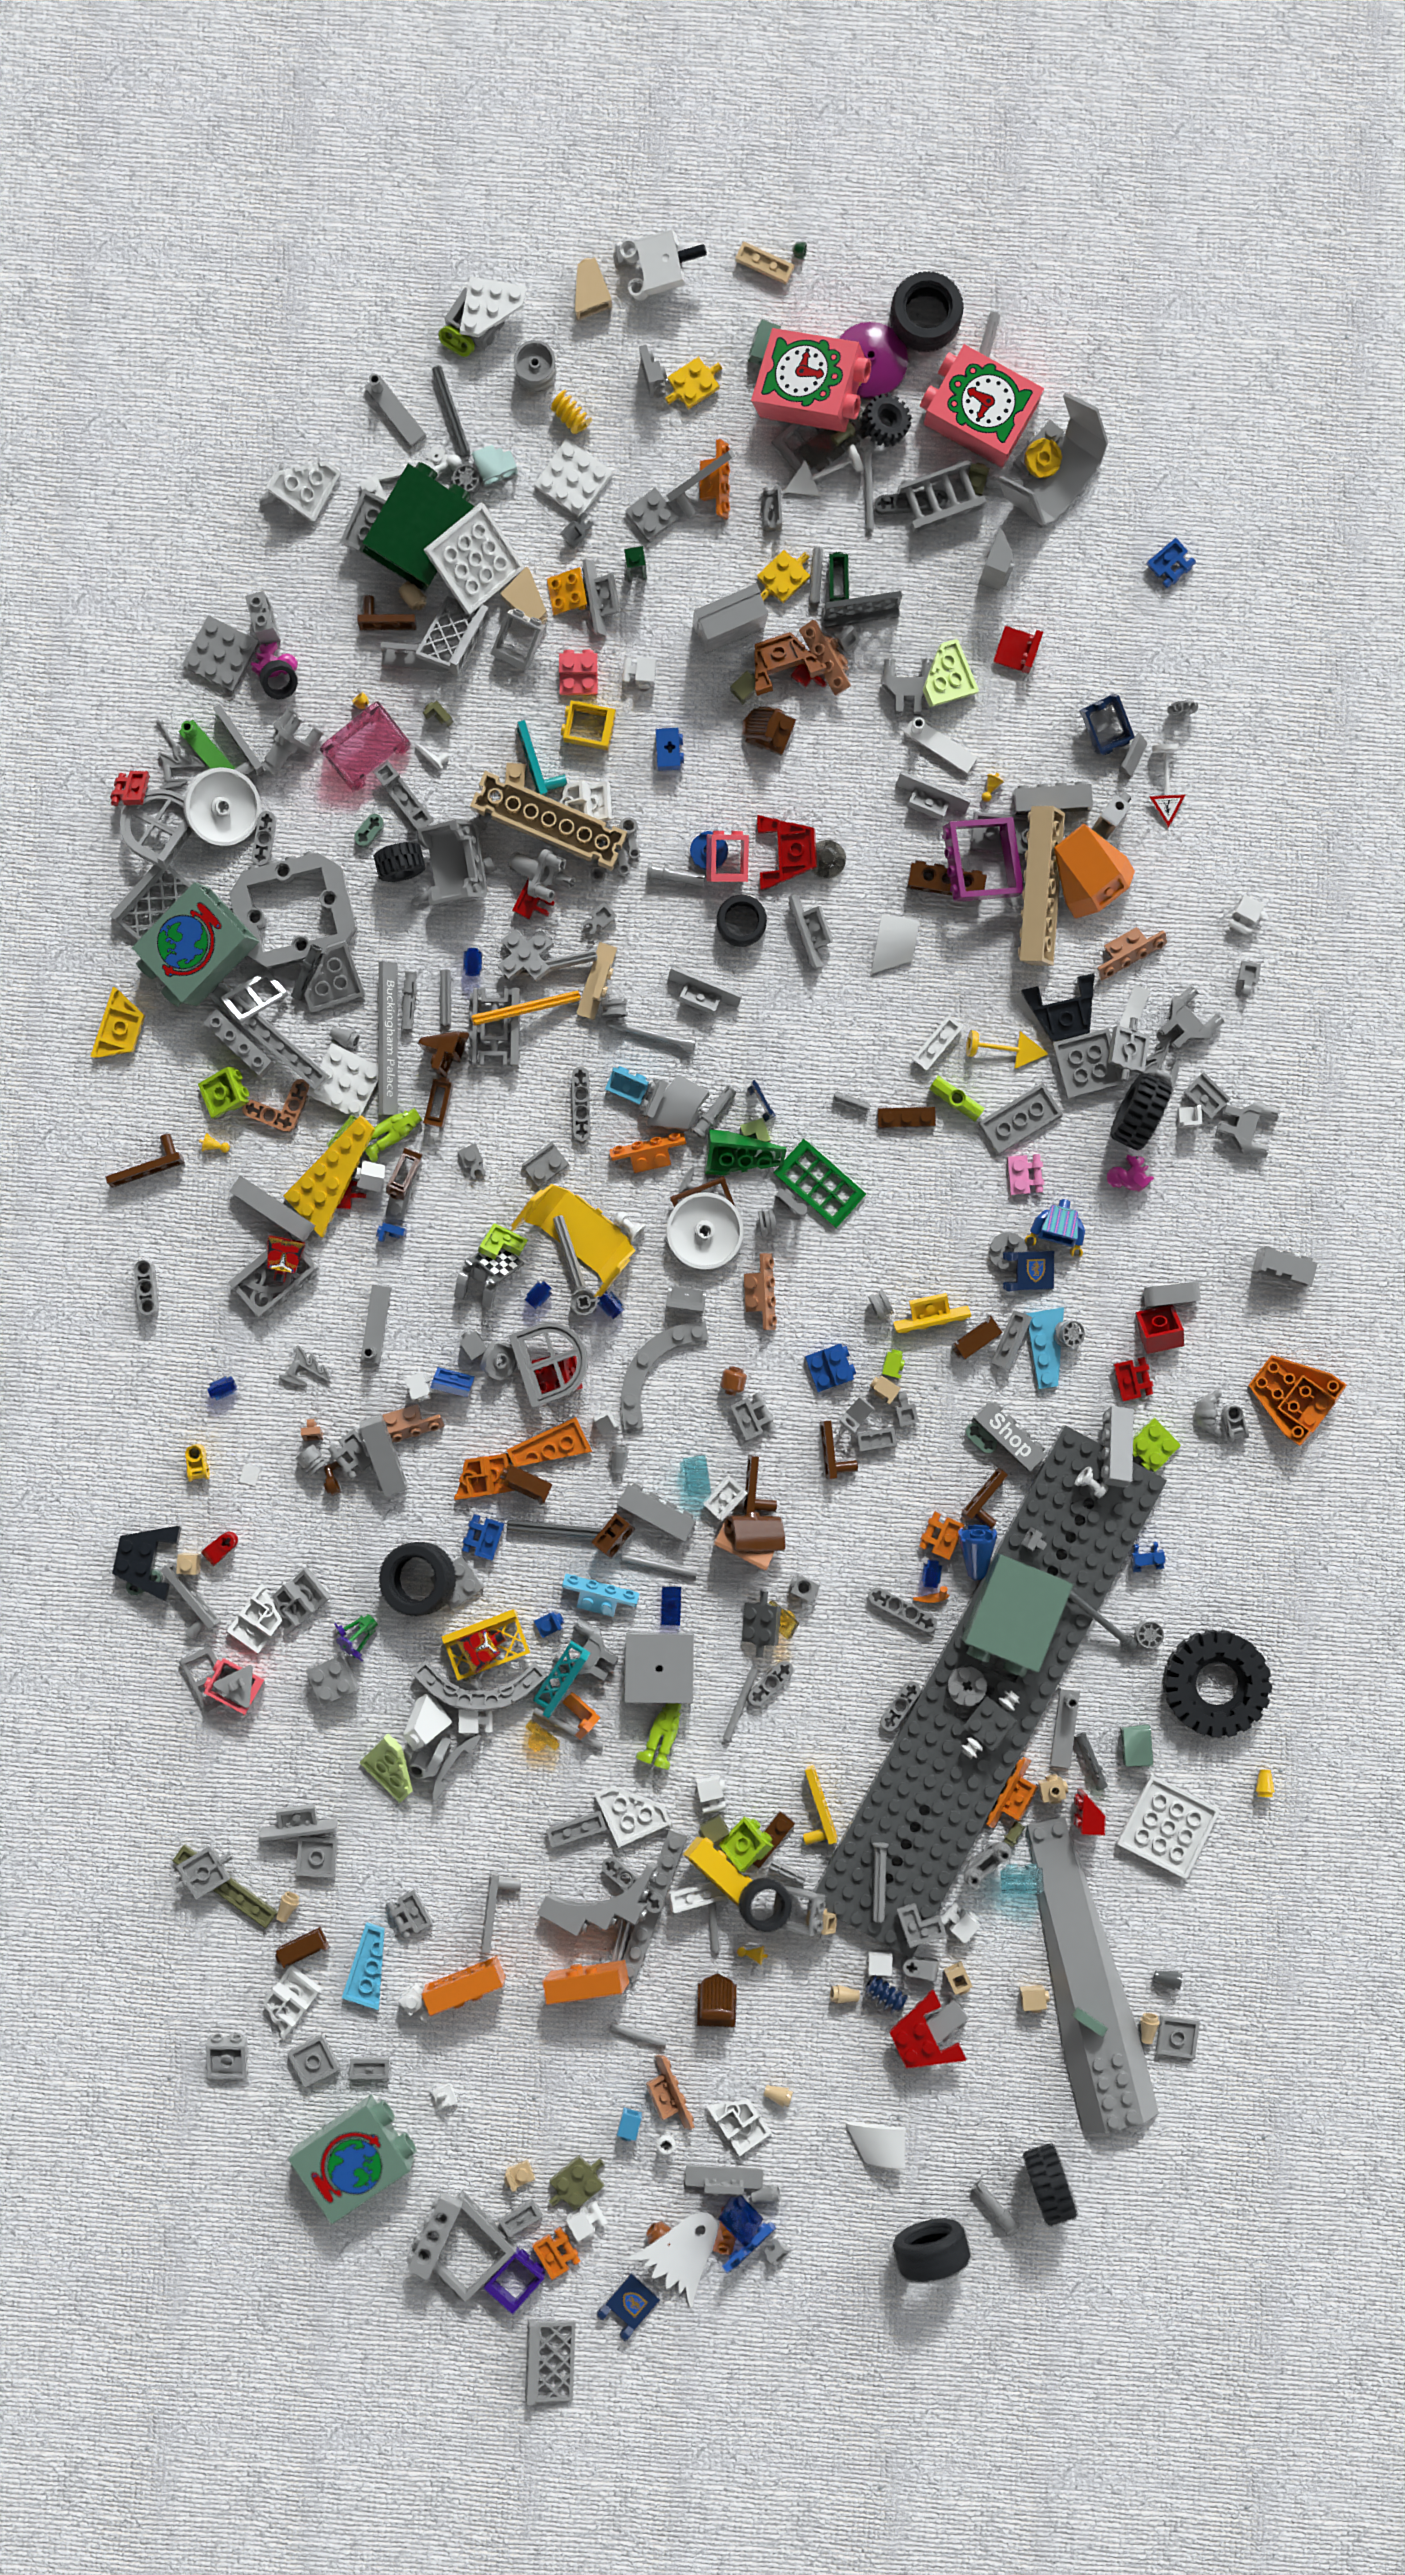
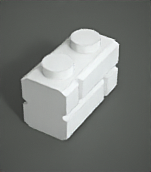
M420 1372L405 1379L407 1388H410L411 1398L417 1399L418 1402L430 1399V1394L434 1392L430 1388L431 1383H428L430 1380L427 1373Z

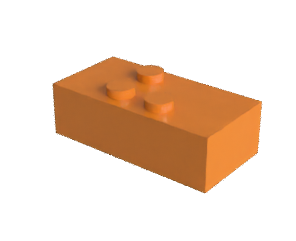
M495 1956L425 1984L421 1995L431 2016L451 2007H454V2009L460 2008L465 2005L464 2002L471 1999L474 2002L483 1998L484 1994L503 1987L506 1977L498 1956Z
M620 1960L587 1966L574 1964L567 1969L550 1971L542 1981L546 2005L622 1994L629 1984L626 1961Z

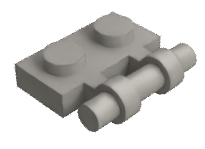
M760 1392L753 1395L756 1401L753 1404H750L748 1398L730 1406L746 1441L764 1433L761 1425L765 1423L768 1430L776 1427L773 1422V1415L769 1413L765 1405L767 1402L765 1398H762ZM756 1408H759L763 1418L760 1420L757 1419L753 1411Z
M355 1429L338 1441L342 1446L341 1449L337 1450L334 1445L328 1448V1451L332 1454L331 1458L338 1462L342 1467L341 1471L347 1474L350 1479L357 1476L353 1470L354 1467L357 1466L362 1472L372 1463L371 1458L367 1457L364 1451L366 1444L363 1440H360ZM346 1452L353 1460L349 1464L342 1456Z
M415 1888L397 1898L400 1906L395 1907L393 1901L386 1904L390 1918L393 1917L397 1925L396 1929L402 1934L404 1939L411 1936L408 1928L412 1927L414 1932L417 1933L433 1924ZM404 1912L408 1921L404 1922L399 1913Z

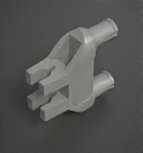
M889 658L884 659V676L881 678V684L895 700V715L903 714L904 700H913V715H921L922 699L925 696L923 687L933 659H929L928 667L927 659L922 660L921 677L895 676L896 659L891 658L890 666Z
M1192 985L1180 996L1177 995L1172 998L1169 1021L1158 1030L1162 1036L1173 1027L1180 1032L1181 1035L1170 1044L1175 1050L1187 1040L1211 1039L1213 1032L1224 1023L1223 1018L1215 1023L1221 1017L1216 1013L1206 1024H1202L1189 1010L1187 1004L1199 995L1197 990L1189 994L1195 989Z
M1258 1101L1243 1109L1226 1105L1223 1107L1221 1114L1236 1118L1234 1126L1220 1123L1216 1131L1231 1136L1242 1154L1252 1153L1266 1158L1270 1147L1253 1141L1256 1126L1261 1116L1277 1122L1278 1114H1280L1281 1110L1265 1106L1262 1101Z
M579 1618L573 1629L587 1637L588 1641L583 1648L591 1654L577 1675L592 1673L604 1681L608 1672L596 1665V1663L602 1657L614 1665L618 1656L605 1648L599 1627L594 1626L593 1628ZM558 1651L552 1662L557 1663L562 1653ZM568 1664L560 1665L567 1670L566 1673L570 1672Z
M995 1842L990 1845L988 1843L983 1848L984 1851L978 1856H973L969 1859V1864L963 1872L965 1883L973 1888H977V1885L981 1884V1880L1002 1862H1008V1859H1011V1848L1005 1842Z

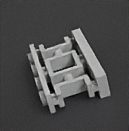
M473 988V993H470V1004H473V1012L469 1014V1021L472 1023L471 1016L479 1014V995H481L482 1003H491V1011L499 1009V1003H509V996H512L511 1006L521 1004L520 988H504V998H486L485 988ZM520 1015L511 1017V1021H509V1018L504 1019V1036H485L486 1023L473 1025V1031H469V1042H472V1050H469V1061H472L473 1066H485V1056L503 1057L504 1066L520 1067ZM478 1033H481V1041H491L490 1051H480V1059H478ZM508 1034H511V1059H508L507 1051H498V1041H508Z

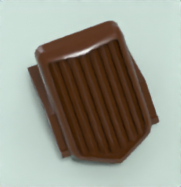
M761 706L754 708L743 720L745 742L781 756L796 719L783 714V711L780 709Z
M457 1031L425 1036L419 1039L418 1045L425 1052L433 1054L431 1067L440 1077L447 1078L452 1061L460 1063L469 1033Z
M716 1973L698 1983L697 2026L736 2027L737 1984H734L731 1979Z

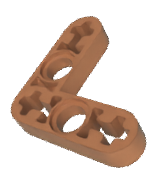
M304 1079L294 1081L282 1111L254 1100H249V1103L242 1106V1111L252 1119L284 1132H291L295 1129L308 1098L307 1092L310 1085ZM302 1083H304V1087H306V1090L301 1091L299 1096L303 1097V1099L300 1100L299 1098L294 1097L293 1094L295 1093L296 1095H298L299 1089L297 1088V1085H302ZM293 1100L299 1102V1108L296 1111H292L289 1108V1103ZM254 1104V1108L261 1111L260 1118H257L259 1114L256 1112L249 1114L247 1107ZM267 1111H273L274 1119L272 1121L264 1119V1114ZM278 1117L285 1121L290 1118L289 1122L292 1125L284 1128L285 1125L278 1122V1125H275V1123L278 1121Z

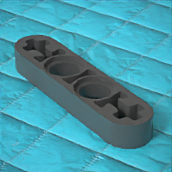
M933 490L936 498L940 496L941 499H944L942 503H938L939 507L943 509L948 502L946 492L944 490ZM914 492L916 498L923 497L926 501L923 506H919L920 510H932L926 492ZM906 493L881 495L876 498L874 503V509L880 515L913 512ZM898 499H904L907 505L904 508H900L896 502ZM891 500H894L893 509H891V505H886L885 509L878 506L880 501H884V504H890Z

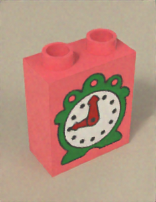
M772 328L751 402L760 418L846 432L849 419L855 420L858 417L861 399L856 394L860 382L867 383L870 377L871 360L865 358L860 343L856 341Z
M964 344L957 356L950 352L946 355L938 372L939 375L945 377L939 389L930 385L923 396L919 406L926 410L923 425L1003 468L1039 405L1044 388Z

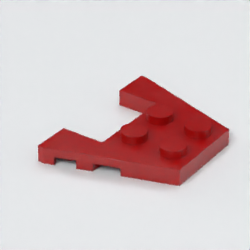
M757 815L759 834L773 832L778 834L779 870L760 872L761 890H767L817 867L815 828Z
M934 1989L928 1992V1995L922 2001L920 2000L908 2014L889 2030L906 2069L964 2062L967 2060L959 2042L940 2050L925 2020L924 2015L942 2007Z

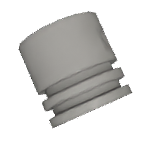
M314 1444L295 1458L303 1469L306 1468L305 1471L306 1473L309 1472V1476L315 1474L328 1463L327 1460L324 1461V1457H321L322 1454Z

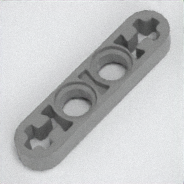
M576 1067L572 1072L573 1134L581 1142L588 1140L591 1135L590 1081L587 1069ZM579 1071L586 1074V1077L582 1078V1083H587V1087H575V1084H579L578 1077H575V1074H578ZM580 1089L585 1090L587 1093L586 1098L583 1100L576 1098V1092ZM583 1108L587 1111V1116L584 1119L577 1118L576 1112L578 1109ZM588 1121V1125L584 1124V1131L588 1133L584 1135V1138H580V1135L577 1134V1131H580V1124L576 1125V1122L583 1123Z
M874 1587L868 1593V1598L874 1605L925 1632L935 1630L937 1621L931 1614L880 1587ZM880 1591V1595L885 1599L886 1595L890 1596L886 1600L885 1606L881 1605L883 1601L880 1599L874 1601L873 1592L877 1593ZM895 1599L899 1602L897 1610L889 1608L891 1600ZM908 1609H914L916 1611V1617L914 1619H908L906 1617V1611ZM920 1613L924 1614L922 1618L925 1620L931 1618L932 1627L928 1626L925 1628V1624L920 1620L919 1624L915 1623L918 1621Z
M608 1857L602 1863L603 1872L625 1891L640 1878L616 1857ZM614 1862L615 1869H623L621 1872L618 1873L617 1877L615 1876L617 1871L615 1869L609 1870L608 1863ZM623 1873H628L631 1876L629 1884L623 1883L621 1879ZM649 1885L647 1889L650 1891L647 1897L651 1893L652 1896L650 1898L653 1901L658 1899L660 1908L658 1906L654 1908L652 1906L653 1902L650 1899L647 1902L645 1900L642 1901L648 1904L646 1909L652 1913H658L664 1909L665 1899Z

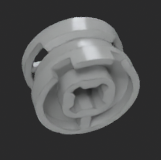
M462 465L454 471L452 477L454 484L465 489L471 496L478 492L480 478L474 467Z
M622 999L601 1000V1006L603 1011H605L601 1013V1017L618 1018L628 1016V1012H626L627 999H624V1001Z
M768 1209L765 1212L759 1210L761 1236L766 1237L767 1234L777 1235L774 1210Z
M579 1289L573 1293L570 1299L571 1308L579 1315H590L597 1308V1297H594L595 1294L591 1290Z
M880 1290L879 1294L868 1296L876 1316H879V1320L883 1319L885 1315L894 1314L883 1290Z
M1064 1320L1059 1322L1054 1329L1056 1330L1054 1339L1061 1347L1075 1348L1084 1341L1085 1330L1078 1321Z
M1144 1620L1135 1628V1639L1143 1647L1153 1649L1163 1642L1164 1631L1158 1623Z

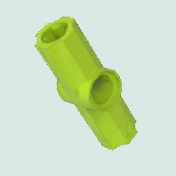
M939 1075L929 1087L930 1091L946 1101L950 1107L956 1108L974 1122H976L985 1109L965 1095L962 1090L957 1089ZM952 1095H960L961 1103H954Z

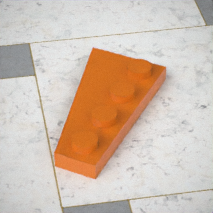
M577 1417L507 1449V1453L515 1467L592 1452Z

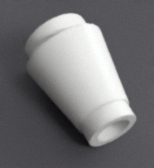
M665 2132L661 2135L656 2144L657 2150L663 2155H669L674 2152L676 2142L670 2133Z

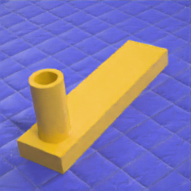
M815 1765L807 1766L805 1773L823 1828L803 1834L806 1845L827 1839L830 1845L837 1842V1832Z

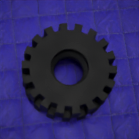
M880 394L879 397L878 395L875 396L862 413V430L866 429V437L870 436L871 442L877 441L878 446H881L882 443H884V447H888L890 444L891 447L895 446L909 431L912 423L910 422L912 416L911 414L908 415L910 410L908 407H904L906 403L904 401L900 403L897 396L892 398V394H888L886 397L885 394ZM880 416L887 418L891 426L883 424Z

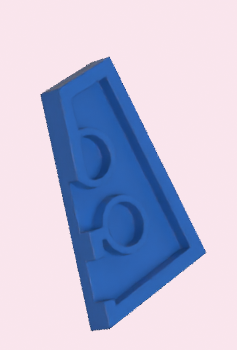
M764 2222L756 2230L758 2233L753 2238L751 2236L742 2243L743 2247L739 2251L735 2250L728 2257L729 2261L722 2266L726 2273L734 2270L777 2227L772 2222L767 2225Z

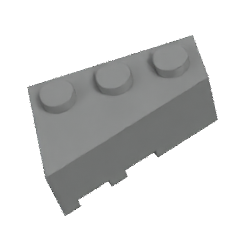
M1264 1246V1248L1257 1250L1252 1271L1311 1286L1318 1263L1313 1262V1258L1301 1256L1299 1258L1294 1256V1253L1280 1252L1275 1248Z

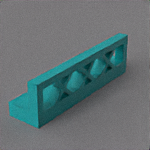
M572 1640L533 1699L534 1702L545 1708L542 1715L548 1719L591 1654ZM572 1648L581 1655L579 1658L571 1659L569 1650ZM568 1664L570 1672L561 1673L559 1666ZM559 1678L560 1687L552 1688L550 1680ZM542 1693H550L551 1701L549 1703L540 1698Z

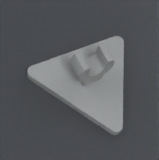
M248 1665L215 1681L213 1686L245 1708H248L250 1706L253 1666Z

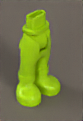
M415 1108L408 1112L405 1110L404 1113L395 1114L374 1127L375 1131L370 1142L386 1132H389V1134L366 1148L365 1152L372 1163L378 1161L380 1150L383 1151L405 1138L413 1130V1127L416 1128V1124L423 1121Z
M666 1703L665 1707H662L650 1730L649 1739L646 1743L647 1748L644 1751L637 1752L636 1759L652 1764L655 1750H657V1745L663 1735V1740L658 1750L659 1753L653 1765L669 1770L671 1764L667 1760V1755L670 1754V1749L678 1732L679 1716L681 1715L679 1711L682 1704Z

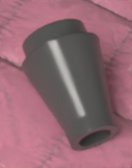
M1155 1970L1153 1982L1173 1990L1181 1989L1183 1974L1178 1973V1971Z

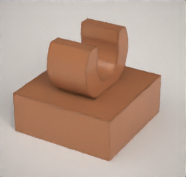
M307 1419V1427L301 1428V1437L304 1441L323 1440V1431L320 1426H317L315 1419Z

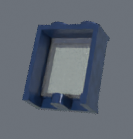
M1111 694L1079 710L1095 753L1107 755L1113 752V748L1126 746L1130 743V740L1135 738L1119 695Z

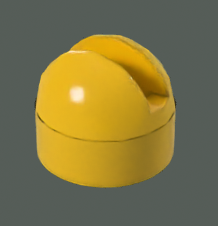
M361 692L352 700V703L358 709H365V705L368 706L369 699L364 692Z

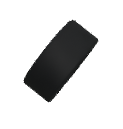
M274 660L267 663L261 669L259 676L260 684L269 697L277 700L286 699L296 691L298 685L297 675L292 666L287 662ZM275 671H286L290 677L289 683L281 689H272L268 685V677Z

